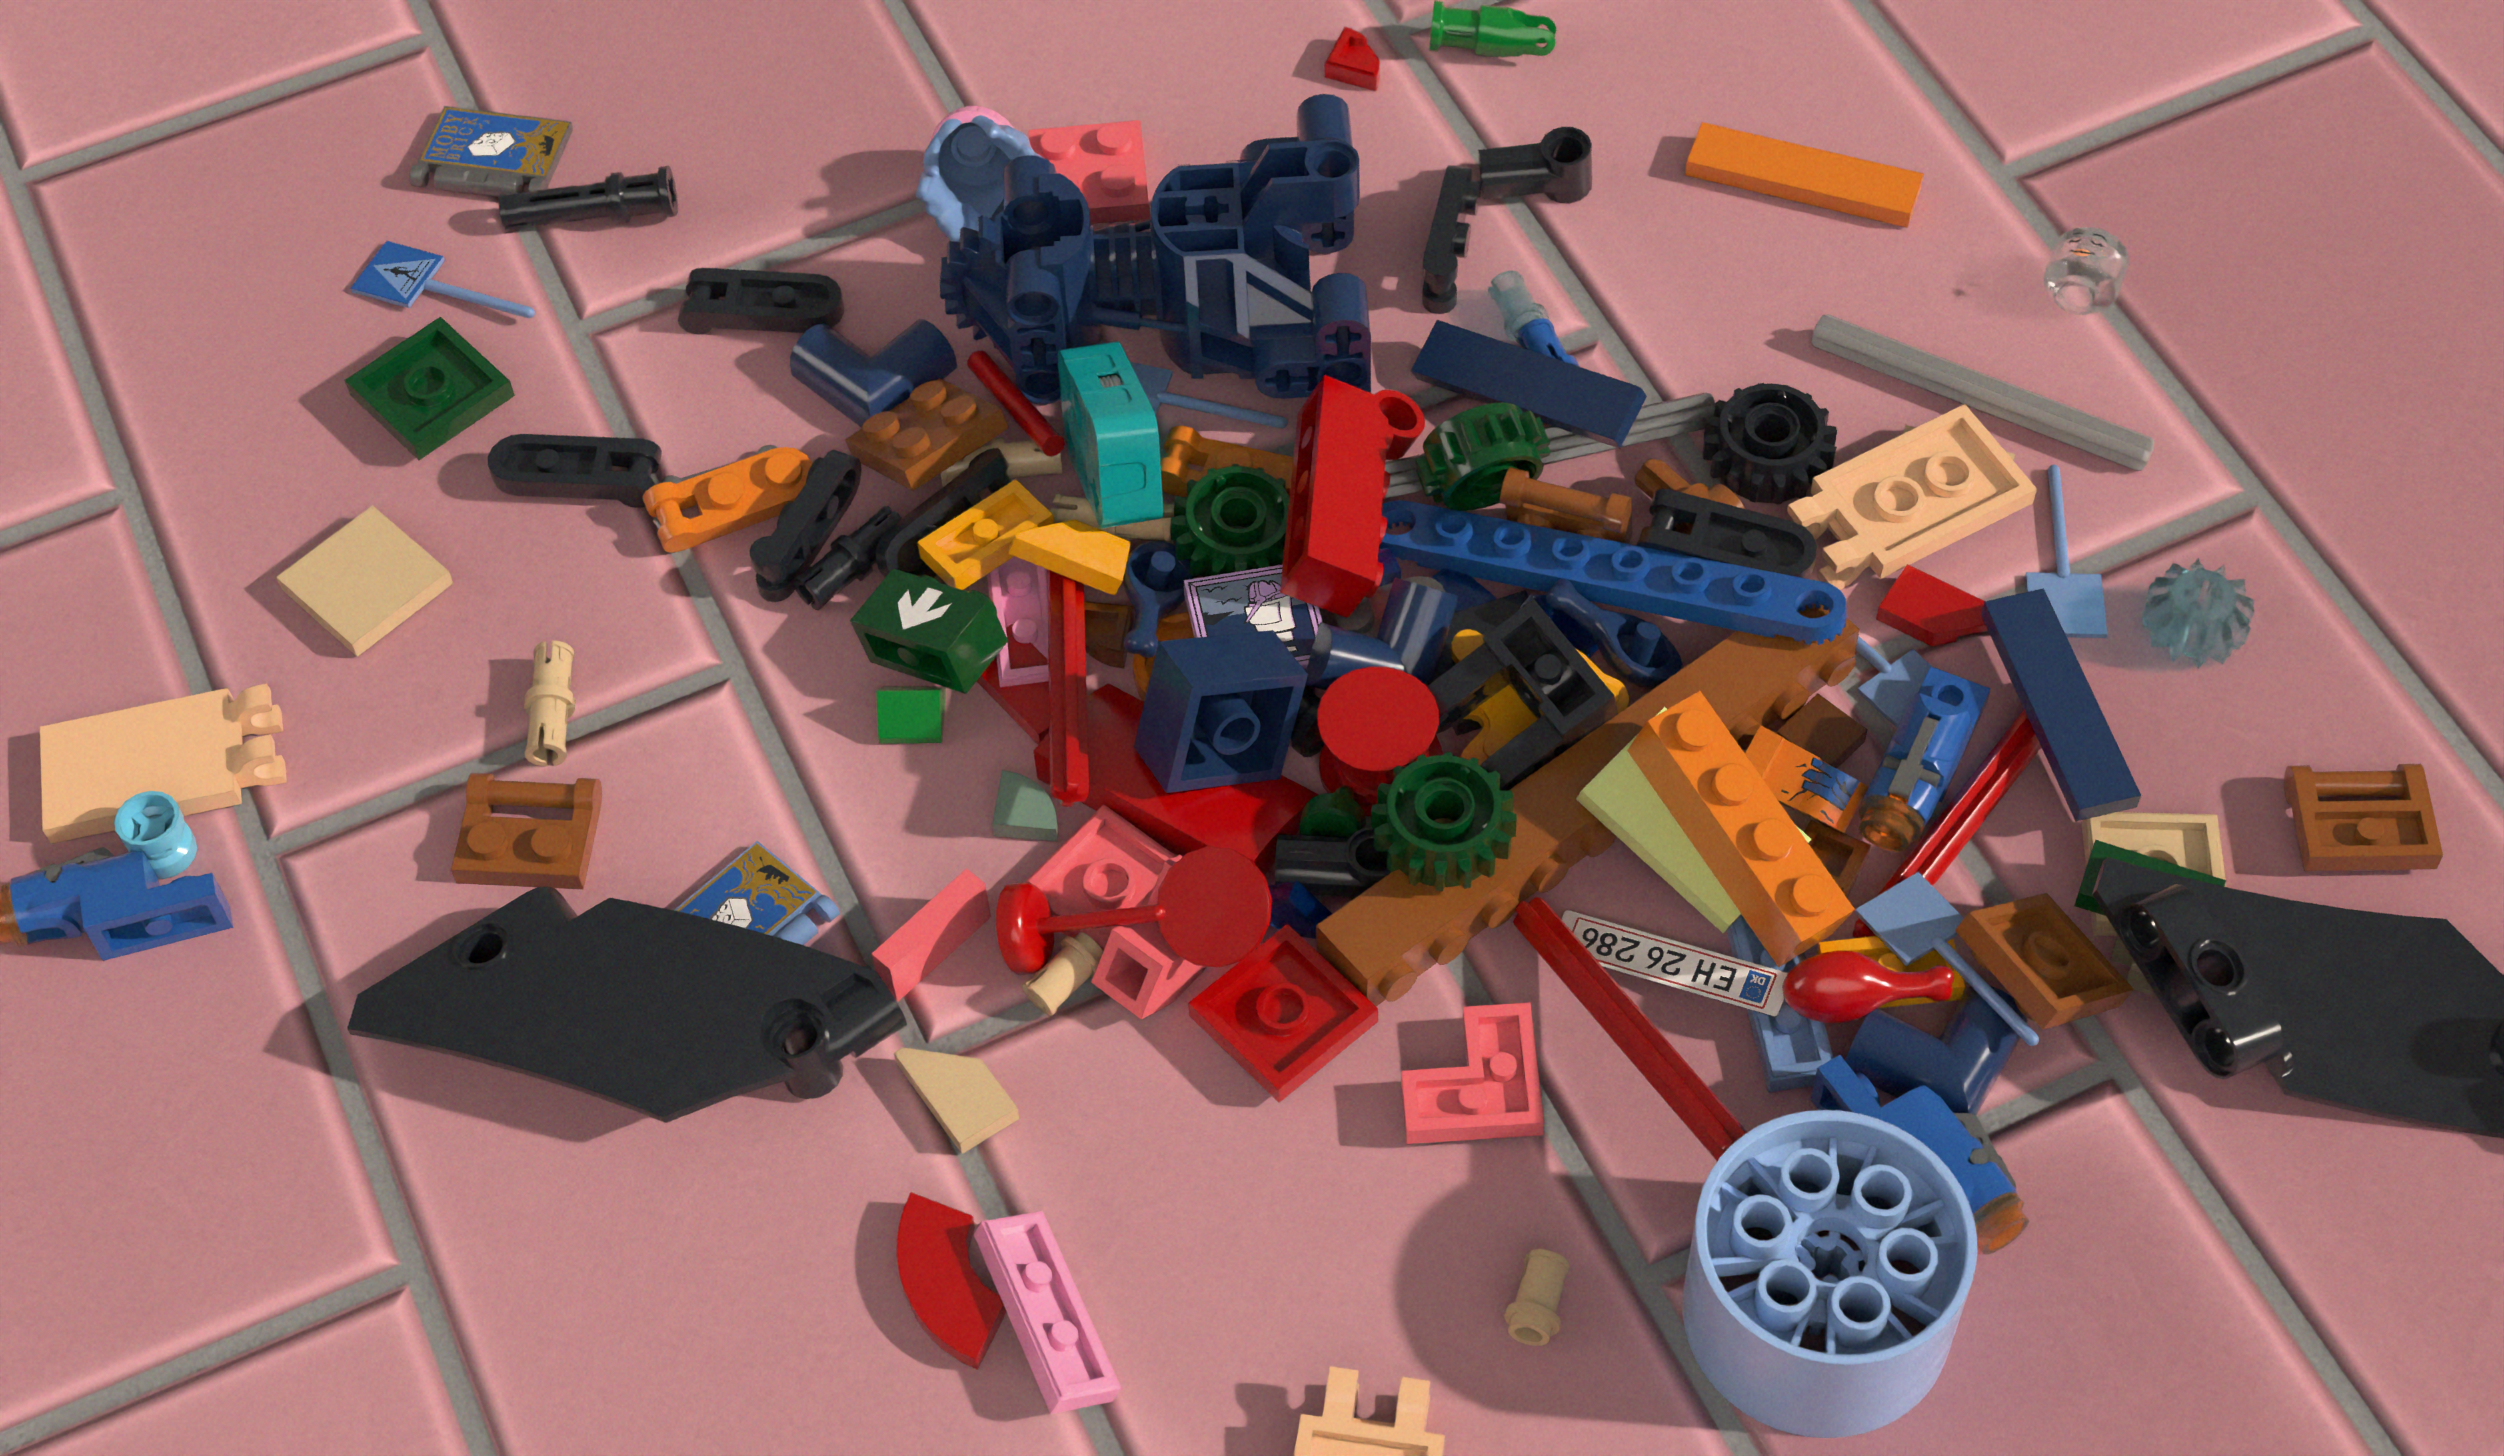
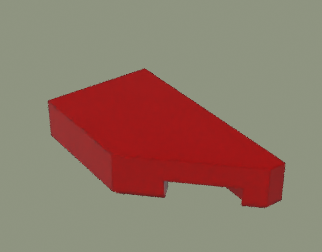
M1908 564L1878 606L1876 620L1930 646L1956 642L1957 636L1988 631L1981 616L1984 600Z

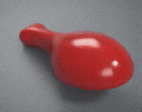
M1837 950L1821 953L1798 963L1788 972L1782 989L1787 1005L1799 1015L1817 1022L1839 1024L1861 1018L1878 1007L1895 1000L1926 997L1937 1002L1946 1001L1952 995L1954 973L1950 968L1941 965L1933 966L1925 971L1895 972L1861 953Z

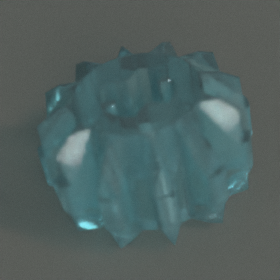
M2199 558L2190 565L2189 570L2173 563L2169 570L2165 572L2164 577H2156L2155 581L2149 586L2146 596L2148 602L2145 604L2142 613V627L2151 630V647L2171 648L2169 652L2171 662L2184 655L2192 658L2197 669L2206 662L2208 657L2223 664L2231 656L2233 650H2240L2241 645H2244L2251 630L2249 624L2254 615V600L2245 596V579H2226L2225 565H2222L2213 572L2205 570Z

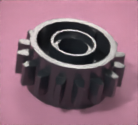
M1758 383L1744 389H1735L1733 396L1727 402L1722 400L1716 402L1714 417H1707L1705 422L1702 456L1703 460L1712 461L1711 477L1713 479L1720 478L1732 492L1754 503L1782 504V502L1796 497L1799 499L1806 497L1807 489L1812 485L1813 478L1833 468L1837 448L1835 446L1837 428L1827 425L1829 411L1826 408L1820 409L1812 400V395L1805 394L1784 384Z

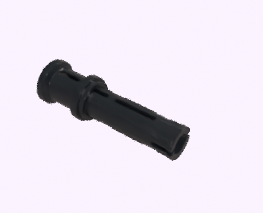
M662 166L658 168L657 173L624 177L622 172H615L607 176L605 182L543 189L525 193L500 194L499 211L502 224L507 231L528 226L580 221L599 217H611L612 221H618V223L629 222L631 216L661 212L666 217H675L678 212V202L672 170L669 166Z

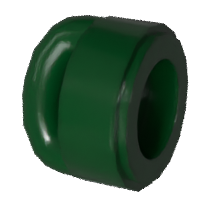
M1343 785L1337 788L1334 793H1323L1311 798L1305 804L1299 825L1300 835L1351 837L1356 831L1364 828L1366 825L1365 812L1359 803L1353 800L1354 791L1352 788Z

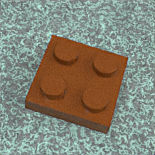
M939 378L936 381H929L916 387L911 392L910 398L890 411L881 412L868 418L863 423L862 429L846 438L845 441L851 455L859 458L863 465L914 491L1007 430L1009 426L1000 407Z
M2047 893L1971 911L1955 929L1957 934L1971 948L1972 955L1977 963L1994 974L2015 998L2016 1006L2021 1013L2036 1022L2042 1030L2119 1008L2134 991L2131 985Z

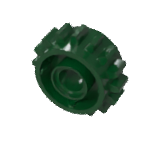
M1511 403L1481 405L1447 419L1430 432L1423 443L1425 456L1419 457L1415 461L1418 468L1416 472L1426 497L1432 496L1434 502L1439 503L1443 501L1446 507L1457 511L1482 509L1500 503L1502 485L1509 467L1528 471L1529 478L1537 480L1544 468L1541 459L1550 456L1551 452L1548 446L1551 444L1540 417L1535 418L1532 411L1522 413L1520 407Z
M1232 464V467L1218 470L1210 468L1207 470V475L1199 481L1189 480L1187 482V496L1176 497L1174 501V517L1171 518V540L1176 541L1175 556L1177 560H1190V575L1194 578L1199 575L1208 577L1283 565L1290 495L1285 490L1286 481L1283 478L1276 480L1271 475L1265 473L1264 468L1258 467L1255 469L1239 466V464ZM1233 526H1241V527H1245V528L1237 529V528H1232V527H1233Z
M1445 752L1444 755L1426 757L1424 754L1417 756V761L1406 768L1400 765L1394 768L1392 784L1380 783L1377 788V804L1372 805L1371 828L1374 829L1376 852L1387 851V868L1391 872L1400 869L1409 877V884L1415 886L1418 883L1434 886L1436 891H1443L1445 887L1459 885L1464 889L1470 888L1471 881L1477 879L1482 874L1489 878L1495 874V858L1508 860L1511 854V838L1516 837L1517 814L1513 813L1514 795L1512 791H1500V774L1497 771L1488 773L1478 765V759L1474 757L1468 760L1453 756L1452 752ZM1450 819L1454 822L1448 824H1441L1435 822L1434 820Z

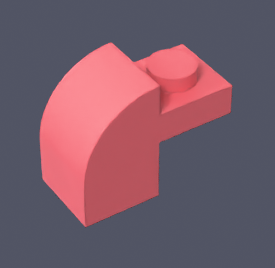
M1178 855L1164 862L1147 906L1157 905L1158 891L1169 868L1183 856ZM1158 921L1121 925L1112 929L1091 983L1138 1018L1143 1019L1173 1003L1202 974L1207 966L1194 965L1175 954L1163 938Z

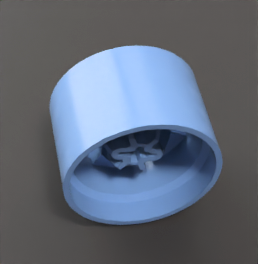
M1836 1110L1804 1111L1770 1120L1749 1131L1725 1151L1710 1171L1702 1188L1696 1212L1682 1296V1314L1689 1346L1704 1375L1723 1397L1743 1413L1774 1429L1795 1435L1816 1438L1849 1437L1879 1429L1897 1420L1924 1398L1939 1377L1947 1359L1972 1284L1977 1260V1233L1969 1202L1950 1169L1933 1151L1911 1134L1877 1118ZM1751 1227H1761L1769 1230L1773 1239L1768 1241L1757 1240L1750 1237L1744 1230ZM1824 1230L1829 1231L1828 1236L1819 1237L1814 1233ZM1840 1233L1851 1238L1861 1250L1853 1251L1847 1243L1839 1239ZM1895 1260H1905L1915 1265L1920 1273L1914 1275L1903 1274L1896 1271L1890 1263ZM1759 1273L1757 1280L1728 1293L1718 1278ZM1814 1275L1819 1278H1825L1822 1281H1820L1819 1279L1815 1278ZM1794 1302H1798V1303H1799L1798 1305L1785 1306V1305H1787V1304L1794 1303ZM1891 1305L1927 1327L1913 1337L1890 1311ZM1807 1326H1809V1334L1820 1335L1821 1329L1825 1328L1824 1353L1799 1347Z

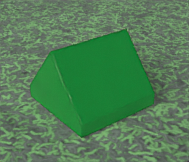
M883 686L876 691L879 744L943 742L946 687Z

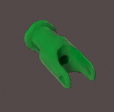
M1434 0L1429 51H1438L1441 46L1474 49L1475 54L1480 56L1501 58L1518 57L1523 54L1545 56L1554 50L1556 44V25L1549 17L1528 15L1523 11L1510 7L1481 5L1478 10L1445 7L1443 1ZM1540 25H1545L1548 28V30L1538 27ZM1537 43H1547V45L1539 47Z

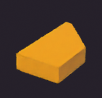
M1073 519L1017 532L1008 553L1115 596L1123 581L1131 542Z

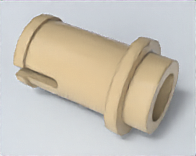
M1079 932L1074 938L1066 936L1060 942L1063 949L1030 980L1022 984V989L1031 1002L1049 1016H1052L1057 1011V1008L1089 977L1093 979L1103 950L1090 936L1083 932Z
M1534 1249L1525 1255L1524 1269L1516 1300L1507 1306L1504 1314L1505 1320L1509 1324V1335L1521 1343L1533 1346L1545 1345L1549 1342L1550 1336L1557 1334L1560 1329L1561 1320L1556 1312L1565 1276L1568 1274L1570 1267L1569 1262L1560 1254L1550 1250Z

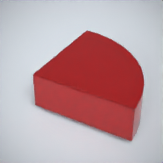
M1344 26L1324 63L1325 78L1377 91L1380 82V61L1372 48L1367 44V38L1363 34Z

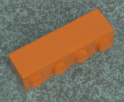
M1698 691L1645 723L1627 750L1741 912V915L1778 968L1831 936L1855 910L1702 692Z

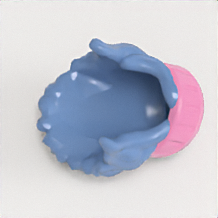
M980 106L962 107L946 115L935 128L924 154V171L919 178L916 197L925 204L926 213L935 218L938 228L950 241L960 242V229L962 227L971 228L979 232L978 217L983 215L990 219L1004 199L1003 173L1006 165L1011 160L1020 156H1042L1035 153L1031 148L1028 137L1023 132L1013 128L1000 114Z

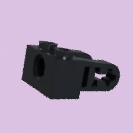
M1534 599L1482 638L1484 642L1482 645L1427 686L1435 697L1439 709V725L1436 734L1444 732L1457 724L1508 685L1537 718V721L1480 765L1488 773L1497 771L1500 774V791H1509L1618 714L1614 694Z

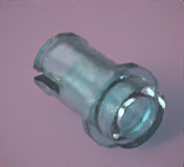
M1513 270L1505 271L1492 279L1491 284L1494 287H1488V293L1505 320L1503 328L1509 339L1519 343L1517 339L1519 338L1518 332L1525 324L1535 319H1549L1546 308L1534 301L1525 285L1524 278L1519 272Z

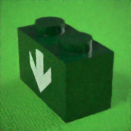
M894 568L850 620L871 663L967 694L1008 642L997 617V609L993 602L984 594L975 590H960L941 584L928 575L916 576Z

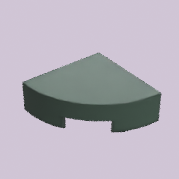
M1002 770L992 822L994 836L1058 841L1057 817L1049 795L1039 784L1030 778L1018 773Z

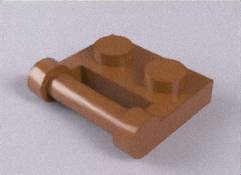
M1512 467L1508 468L1500 496V503L1506 506L1507 520L1626 544L1630 543L1632 537L1631 497L1612 492L1610 498L1530 479L1528 471Z
M2398 764L2396 770L2326 772H2312L2310 765L2287 766L2284 775V791L2286 801L2292 807L2304 871L2417 870L2438 868L2443 857V851L2425 771L2421 764ZM2396 796L2398 799L2319 801L2318 797Z
M471 773L466 786V808L451 867L456 883L519 887L548 886L560 889L584 890L601 809L602 786L600 780L578 778L575 784L499 781L494 779L493 774ZM494 805L574 809L571 820L491 817Z

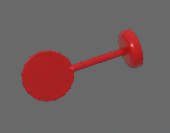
M1207 846L1186 853L1169 868L1158 891L1157 905L1053 916L1049 902L1039 887L1025 881L1005 885L999 894L996 907L998 945L1009 969L1017 975H1027L1040 971L1049 962L1053 952L1055 933L1158 921L1163 938L1175 954L1194 965L1221 968L1242 961L1260 945L1270 925L1272 898L1266 877L1252 859L1231 848Z

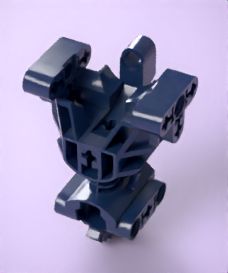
M1332 94L1314 95L1300 104L1297 110V137L1268 138L1253 141L1241 151L1240 160H1230L1220 164L1178 165V167L1171 170L1162 179L1154 192L1151 202V220L1136 224L1134 220L1094 230L1090 223L1087 201L1080 189L1071 180L1057 173L1054 165L1048 159L1034 155L1017 157L1011 160L1004 168V199L989 219L983 215L978 217L979 232L971 228L962 227L960 229V242L949 241L947 243V257H941L940 299H945L946 314L956 315V327L959 329L973 326L974 340L978 341L987 336L994 344V348L999 350L1016 373V386L1033 404L1046 405L1061 400L1058 351L1101 344V325L1138 331L1140 326L1160 329L1161 342L1167 355L1181 370L1190 374L1191 379H1203L1204 374L1234 373L1239 375V379H1255L1257 389L1262 394L1272 398L1286 399L1309 397L1322 377L1326 375L1371 393V332L1365 283L1359 277L1352 274L1335 273L1319 279L1314 284L1311 293L1309 249L1317 253L1329 254L1346 248L1354 237V209L1359 204L1360 158L1352 143L1348 104L1342 98ZM1156 315L1157 320L1142 318V316Z

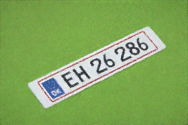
M1566 910L1561 920L1602 967L1773 1017L1779 1014L1784 1001L1782 986L1788 974L1786 972Z

